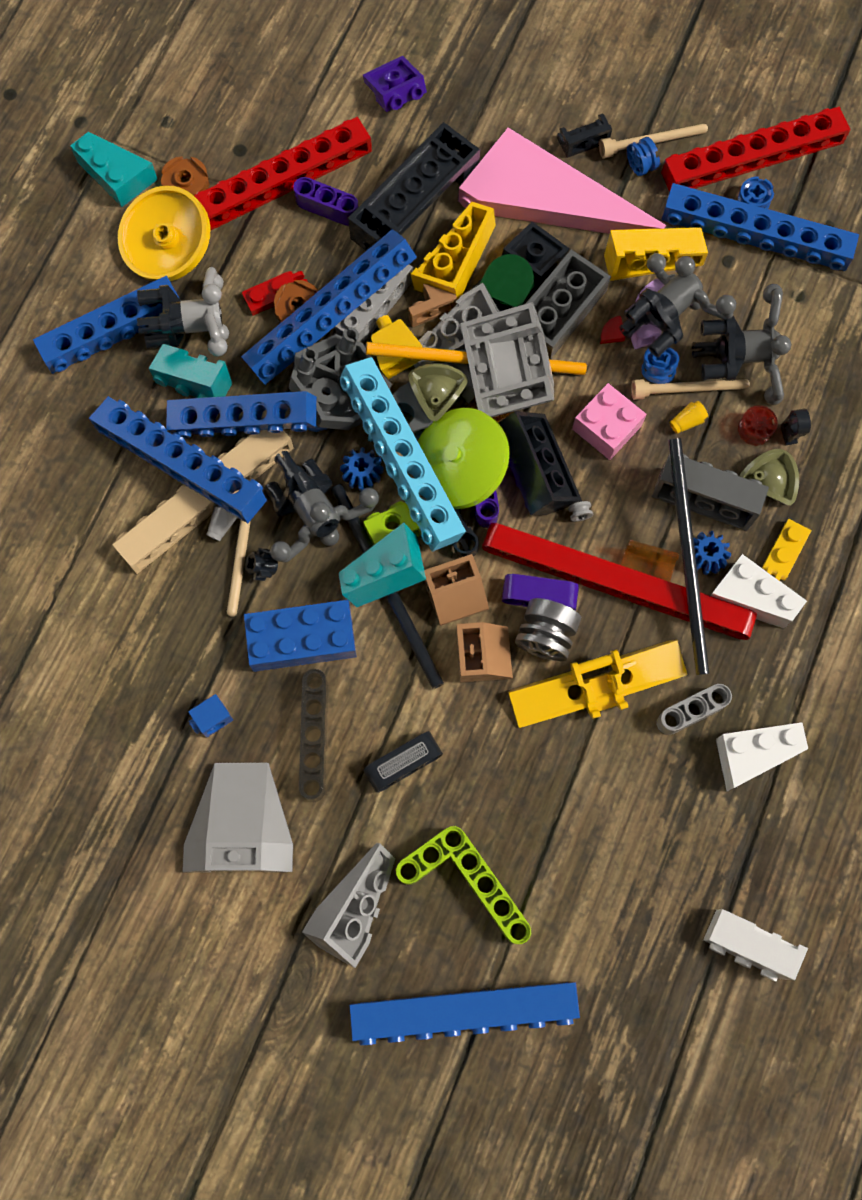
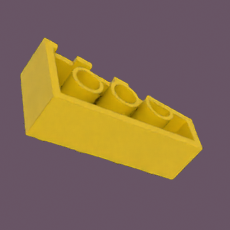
M471 202L452 224L453 228L447 235L444 234L440 238L437 247L432 252H429L424 257V262L418 269L415 268L411 273L414 290L423 292L424 283L455 294L457 300L463 295L496 226L494 208Z
M702 228L610 230L604 254L608 274L611 276L610 281L655 274L647 268V259L654 253L662 254L665 257V272L675 270L676 261L683 256L691 257L695 262V267L703 266L708 250Z

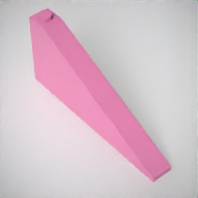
M510 128L506 129L459 187L458 201L463 207L467 208L471 202L494 208V215L497 217L533 221L610 234V230L665 229L666 227L662 222Z

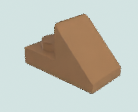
M423 283V296L426 301H418L408 308L409 321L412 327L443 316L444 313L448 314L457 304L456 295Z

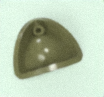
M444 364L422 365L413 369L408 375L412 390L431 421H437L445 414L468 383V378L464 373Z
M773 449L761 454L739 475V477L745 479L759 480L763 485L769 487L766 496L783 504L792 505L796 500L799 489L798 467L792 455L783 449Z

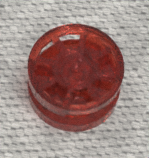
M765 406L749 408L738 425L740 437L746 443L754 446L767 443L777 429V417L771 409Z

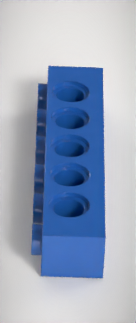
M167 275L137 289H157L161 285H169L177 295ZM137 290L53 329L33 339L50 372L52 374L61 372L78 361L88 359L92 354L111 348L113 344L123 339L132 338L139 332L137 318L159 316L163 312L162 304H158L155 307H151L152 305L140 306ZM136 314V316L128 318L130 315ZM109 325H114L112 328L106 329ZM70 346L68 349L62 350L64 347Z
M307 391L167 400L166 429L167 431L179 434L182 438H191V434H199L201 437H213L214 433L235 436L239 431H244L245 434L251 435L260 434V430H268L269 433H283V429L305 432L307 428L316 427L317 397ZM290 408V414L285 418V412ZM267 410L265 418L262 419V413ZM243 412V417L239 420V415ZM220 413V418L216 422V417ZM197 415V420L193 423L194 417Z

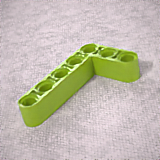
M456 826L446 828L397 865L396 875L399 881L406 885H412L445 861L451 859L506 939L513 944H523L529 940L531 936L529 923L461 828ZM449 833H457L460 836L461 843L458 846L451 847L446 843L445 838ZM429 848L435 849L439 854L438 860L434 863H428L423 858L424 852ZM466 855H472L476 858L477 865L472 870L465 869L461 864L462 858ZM407 864L413 865L417 870L416 876L410 880L404 879L401 876V869ZM489 878L492 881L493 888L491 892L483 893L478 889L477 883L479 879ZM503 900L508 904L509 911L506 916H498L495 913L494 905L497 901ZM516 923L521 924L525 929V935L520 940L514 939L510 934L511 927Z

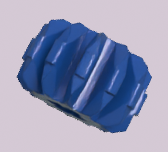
M363 447L360 449V453H356L352 449L350 451L351 457L344 456L343 462L345 464L340 466L341 472L344 473L342 475L343 481H349L351 489L356 485L359 486L360 491L364 489V485H367L368 488H373V482L379 483L381 481L379 474L383 473V467L380 466L381 458L374 457L375 453L373 450L365 454ZM360 467H365L363 472H359Z
M710 531L707 536L700 532L697 538H693L697 571L701 567L703 568L704 575H707L710 570L717 574L720 568H725L728 565L726 560L731 557V553L726 550L730 545L729 543L721 542L723 535L715 538L714 532ZM705 550H709V551H710L709 554H713V555H712V556H708V555H706L708 552H704V551H705Z

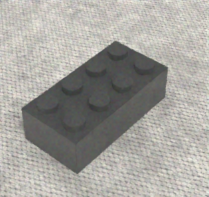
M573 250L569 251L526 303H534L544 333L549 359L553 358L606 293L611 278L609 274Z
M669 453L660 471L652 497L676 506ZM683 454L690 511L748 531L761 513L769 487L763 485L759 480L739 477L733 471H722L714 468L708 462H697Z

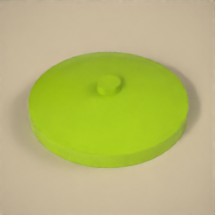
M458 408L445 412L439 420L433 421L423 431L418 440L423 453L454 509L469 508L487 499L498 488L507 471L509 444L505 432L492 417L480 410Z

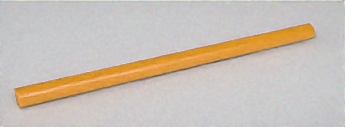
M373 342L366 343V355L469 364L466 351ZM549 359L552 372L577 375L586 374V363Z

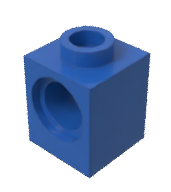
M216 694L189 711L193 718L189 721L190 725L197 734L202 732L206 737L211 736L233 721L230 713Z

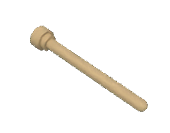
M700 124L620 141L611 138L600 139L599 152L602 159L610 158L617 154V151L627 149V146L633 142L637 144L644 137H649L654 143L704 134L708 131V126Z
M644 379L632 381L631 392L633 400H639L649 397L650 394L747 389L750 386V382L747 379H738L733 381L649 384Z
M240 520L227 606V614L230 617H234L238 610L250 522L247 524Z

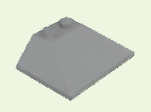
M533 302L460 323L478 410L490 417H495L554 401L552 370L544 333Z

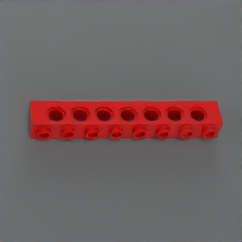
M840 106L832 109L827 108L819 113L809 116L803 115L789 122L783 121L776 126L766 129L760 128L753 133L740 134L733 139L723 142L717 141L703 148L697 147L683 154H673L665 159L661 174L669 192L673 183L696 189L844 144L851 129Z
M357 116L342 122L330 130L323 131L320 135L310 140H304L299 145L289 150H284L275 157L263 160L258 165L248 170H243L227 180L220 181L207 190L199 191L194 197L205 208L210 221V231L293 191L294 183L299 178L307 177L316 180L371 153V137Z

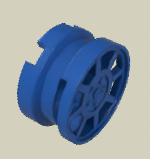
M649 137L640 139L637 144L633 142L627 146V158L637 176L645 175L648 170L653 171L660 166V157H656L655 153L658 151L657 147Z
M757 176L751 177L742 184L738 201L769 209L774 196L773 185L767 179L762 180Z
M669 347L657 358L647 349L641 368L642 375L648 381L657 384H665L675 378L679 362L677 352Z

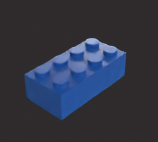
M349 600L244 614L249 665L253 672L357 657Z

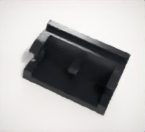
M603 113L599 114V119L591 124L568 132L565 127L559 129L560 133H557V139L567 158L599 147L600 139L611 137L612 127Z

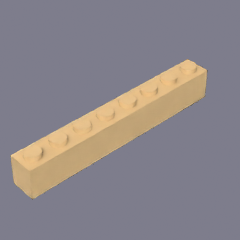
M260 430V434L241 438L231 451L221 454L218 459L223 462L225 467L237 469L245 479L250 481L251 479L255 480L276 463L274 458L278 453L283 458L284 456L281 451L290 452L294 447L291 438L284 431L283 433H269L268 430ZM182 485L173 497L162 501L149 516L146 515L140 518L134 528L129 532L126 531L120 534L112 545L135 573L138 574L212 515L214 506L217 507V504L186 485Z

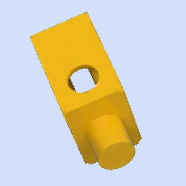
M388 315L377 319L376 324L379 331L372 334L371 339L373 343L423 347L401 319L393 323ZM377 356L380 369L388 379L421 361L417 359Z

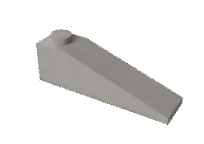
M483 283L461 295L456 301V306L448 314H443L438 325L432 331H427L419 340L423 347L457 351L466 349L460 323L500 312ZM421 360L414 364V367L417 368L426 364H442L443 362Z
M376 843L316 908L302 933L321 949L351 967L356 968L370 943L372 934L369 933L373 917H378L380 909L376 907L380 894L387 888L395 858L380 843Z

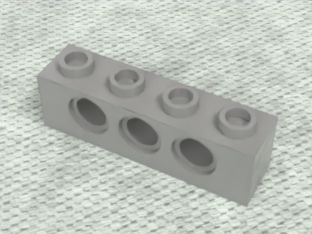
M407 265L335 326L336 334L343 336L345 329L348 330L349 327L355 328L359 332L358 342L364 344L377 327V319L387 315L411 285L413 267Z

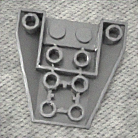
M269 763L214 764L184 843V873H205L211 871L293 872V842Z

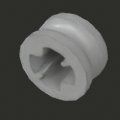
M582 501L570 505L568 509L569 512H572L571 520L583 521L593 516V511L589 510L591 503Z

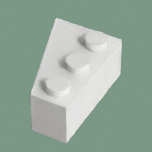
M743 554L710 595L753 610L757 613V620L783 629L794 620L807 602Z
M803 723L722 734L716 739L727 791L808 749Z
M723 909L716 910L703 939L710 943L709 949L724 956L728 952L736 957V963L749 969L753 965L762 970L760 975L774 982L778 978L795 980L808 948L800 944L799 946H794L782 940V936L774 932L770 934L757 927L756 924Z

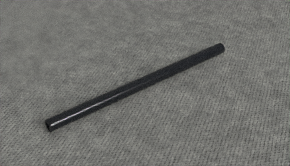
M681 438L668 440L695 670L696 675L710 674Z
M338 484L331 489L338 505H343L348 510L354 508L342 484ZM359 517L346 520L364 554L373 547V544ZM394 592L385 596L432 689L442 686L444 682L399 594Z

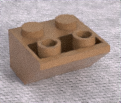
M472 554L424 570L426 576L424 583L440 626L489 610L482 579Z
M484 622L457 624L456 637L460 682L513 678L508 627Z

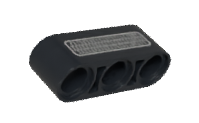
M427 731L372 762L363 771L374 791L380 793L437 760L443 755V752L431 732Z

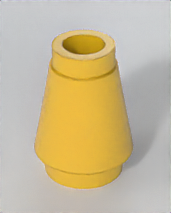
M700 401L690 402L669 424L673 431L678 434L703 424L704 420L708 418V413Z

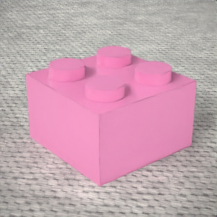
M608 383L575 417L572 430L611 460L642 427L647 414Z

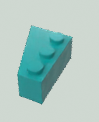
M87 132L70 145L78 164L121 207L125 206L158 180L152 162L90 132Z
M162 344L149 367L153 380L163 387L171 386L179 394L186 397L189 395L195 398L226 396L232 381L224 361L218 360L216 364L206 361L208 358L204 355L194 358L189 356V352L186 350Z
M402 523L339 572L342 595L354 606L360 607L426 580L418 538L405 523Z

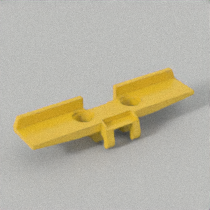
M669 640L621 656L617 649L612 650L609 655L580 664L577 662L571 663L572 671L510 690L508 694L518 728L584 708L587 709L592 719L601 717L600 711L615 706L619 710L628 708V703L624 700L623 696L687 675L678 640ZM609 665L612 666L613 671L585 680L582 679L581 674ZM624 669H627L631 674V678L627 683L622 684L621 676L625 672ZM572 685H578L581 688V695L577 699H570L568 696V689Z

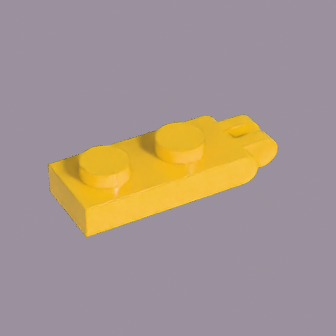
M788 519L762 569L770 575H774L777 580L780 581L782 579L785 581L812 530Z

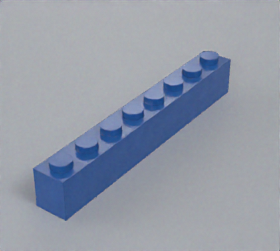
M576 982L350 1004L352 1041L359 1040V1045L376 1044V1038L386 1037L388 1043L405 1041L404 1036L416 1035V1040L433 1038V1033L444 1032V1037L460 1036L461 1030L472 1029V1034L489 1033V1027L500 1026V1031L517 1030V1024L528 1023L529 1028L546 1027V1021H556L557 1026L574 1024L573 1019L580 1018Z

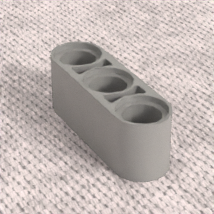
M716 684L667 708L657 719L658 729L663 734L672 735L721 711L732 700L731 690L723 684ZM713 692L722 696V704H717L712 700ZM688 705H697L700 710V714H691L689 712ZM666 715H671L676 719V727H670L666 724Z

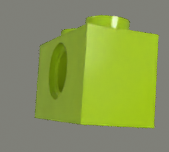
M402 501L394 503L390 506L389 510L381 514L380 512L371 514L363 522L373 546L393 531L386 528V525L390 522H396L399 526L405 523L417 537L421 535L419 526L410 516L406 502L403 503Z

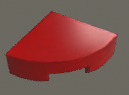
M621 315L610 319L604 325L600 336V344L625 340V336L622 334L624 329L622 331L619 330V326L623 324Z

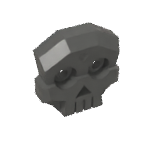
M349 327L348 330H344L343 336L335 334L295 353L294 369L289 389L291 392L307 391L317 397L316 425L318 427L350 430L363 423L359 414L354 411L347 391H344L340 384V376L345 365L372 357L371 355H366V347L362 342H358L359 332L355 328ZM381 373L383 379L385 380V382H386V384H387V386H388V388H389V390H390V387H391L392 384H391V383L387 380V378Z

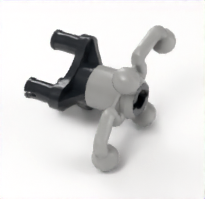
M209 267L206 270L202 290L203 299L181 301L169 285H161L157 289L137 290L140 306L162 304L163 312L159 316L137 318L139 334L145 333L147 349L161 347L162 344L178 348L185 333L209 331L211 339L208 342L207 348L210 354L219 357L226 353L228 348L226 340L229 337V330L222 323L219 302L222 296L221 289L224 281L217 274L214 267Z

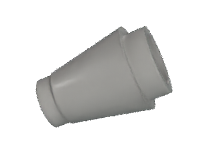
M218 505L217 507L214 506L206 535L221 541L237 517Z

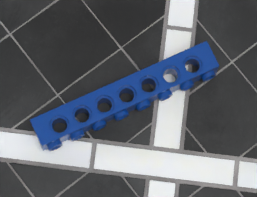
M675 183L672 184L661 219L671 225L702 228V232L713 234L718 238L731 239L740 244H749L765 251H774L787 257L803 259L812 264H821L833 270L846 271L852 262L859 234Z
M392 229L241 357L266 385L294 361L295 353L315 344L416 259L417 256L406 239Z
M108 396L89 417L98 432L247 524L267 501L262 492L263 487L257 481L245 479L237 469L225 467L223 462L217 457L205 455V452L197 445L193 444L190 446L179 434H170L162 424L150 422L146 415L138 410L136 412L132 411L122 400L115 401Z

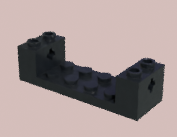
M443 122L348 217L350 239L367 251L392 229L402 235L454 181L462 185L479 164L480 149Z

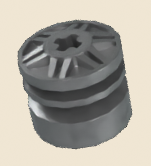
M541 598L530 599L524 615L525 620L530 624H521L519 629L521 634H518L516 637V645L532 655L543 659L559 662L566 661L569 655L567 649H571L573 644L566 636L576 635L582 617L573 609L555 601Z

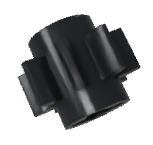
M258 548L257 552L252 551V554H249L246 559V570L249 572V575H254V580L265 581L266 578H271L277 571L278 561L271 557L270 549Z

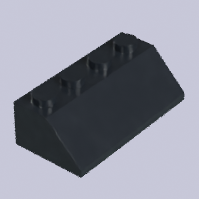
M514 411L498 423L505 432L509 444L508 465L512 469L516 485L522 493L525 507L530 515H548L568 508L574 503L582 502L545 414Z

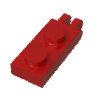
M288 271L241 293L252 316L274 307L275 295L282 285H287L295 280L308 281L304 279L303 271H298L294 274L292 271Z

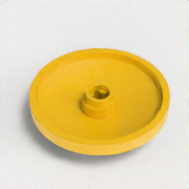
M159 186L139 195L126 209L118 230V246L124 262L137 275L152 282L166 275L169 281H174L191 272L203 258L210 240V221L205 208L190 192L175 186Z

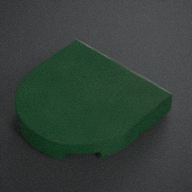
M514 254L502 255L490 263L480 284L483 283L494 301L510 308L518 307L526 303L534 285L533 270L530 264L521 256Z

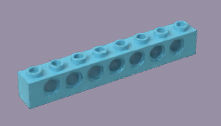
M370 357L345 365L340 376L341 387L344 391H347L354 411L361 417L363 428L367 434H370L376 453L382 457L386 464L388 475L394 479L398 487L399 496L402 500H405L412 520L419 526L423 541L429 545L432 552L457 542L466 530L373 358ZM419 495L425 497L427 501L421 499ZM431 517L437 519L439 523L434 522Z

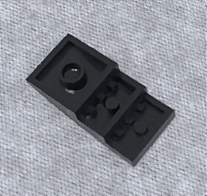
M532 221L503 248L502 255H518L530 264L534 275V285L527 299L528 301L562 261L570 248ZM482 278L470 290L477 287ZM494 301L499 311L511 309L504 304Z

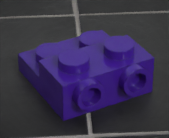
M400 56L363 74L364 83L375 93L376 101L386 112L398 110L404 103L410 100H419L424 93H427L424 76L404 56Z

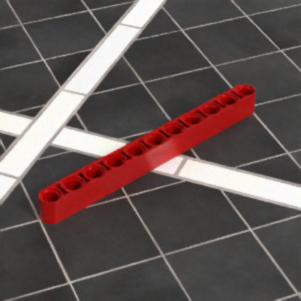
M491 523L489 525L482 549L490 554L690 622L686 587L502 524ZM700 592L705 628L741 640L750 639L757 617L756 612Z

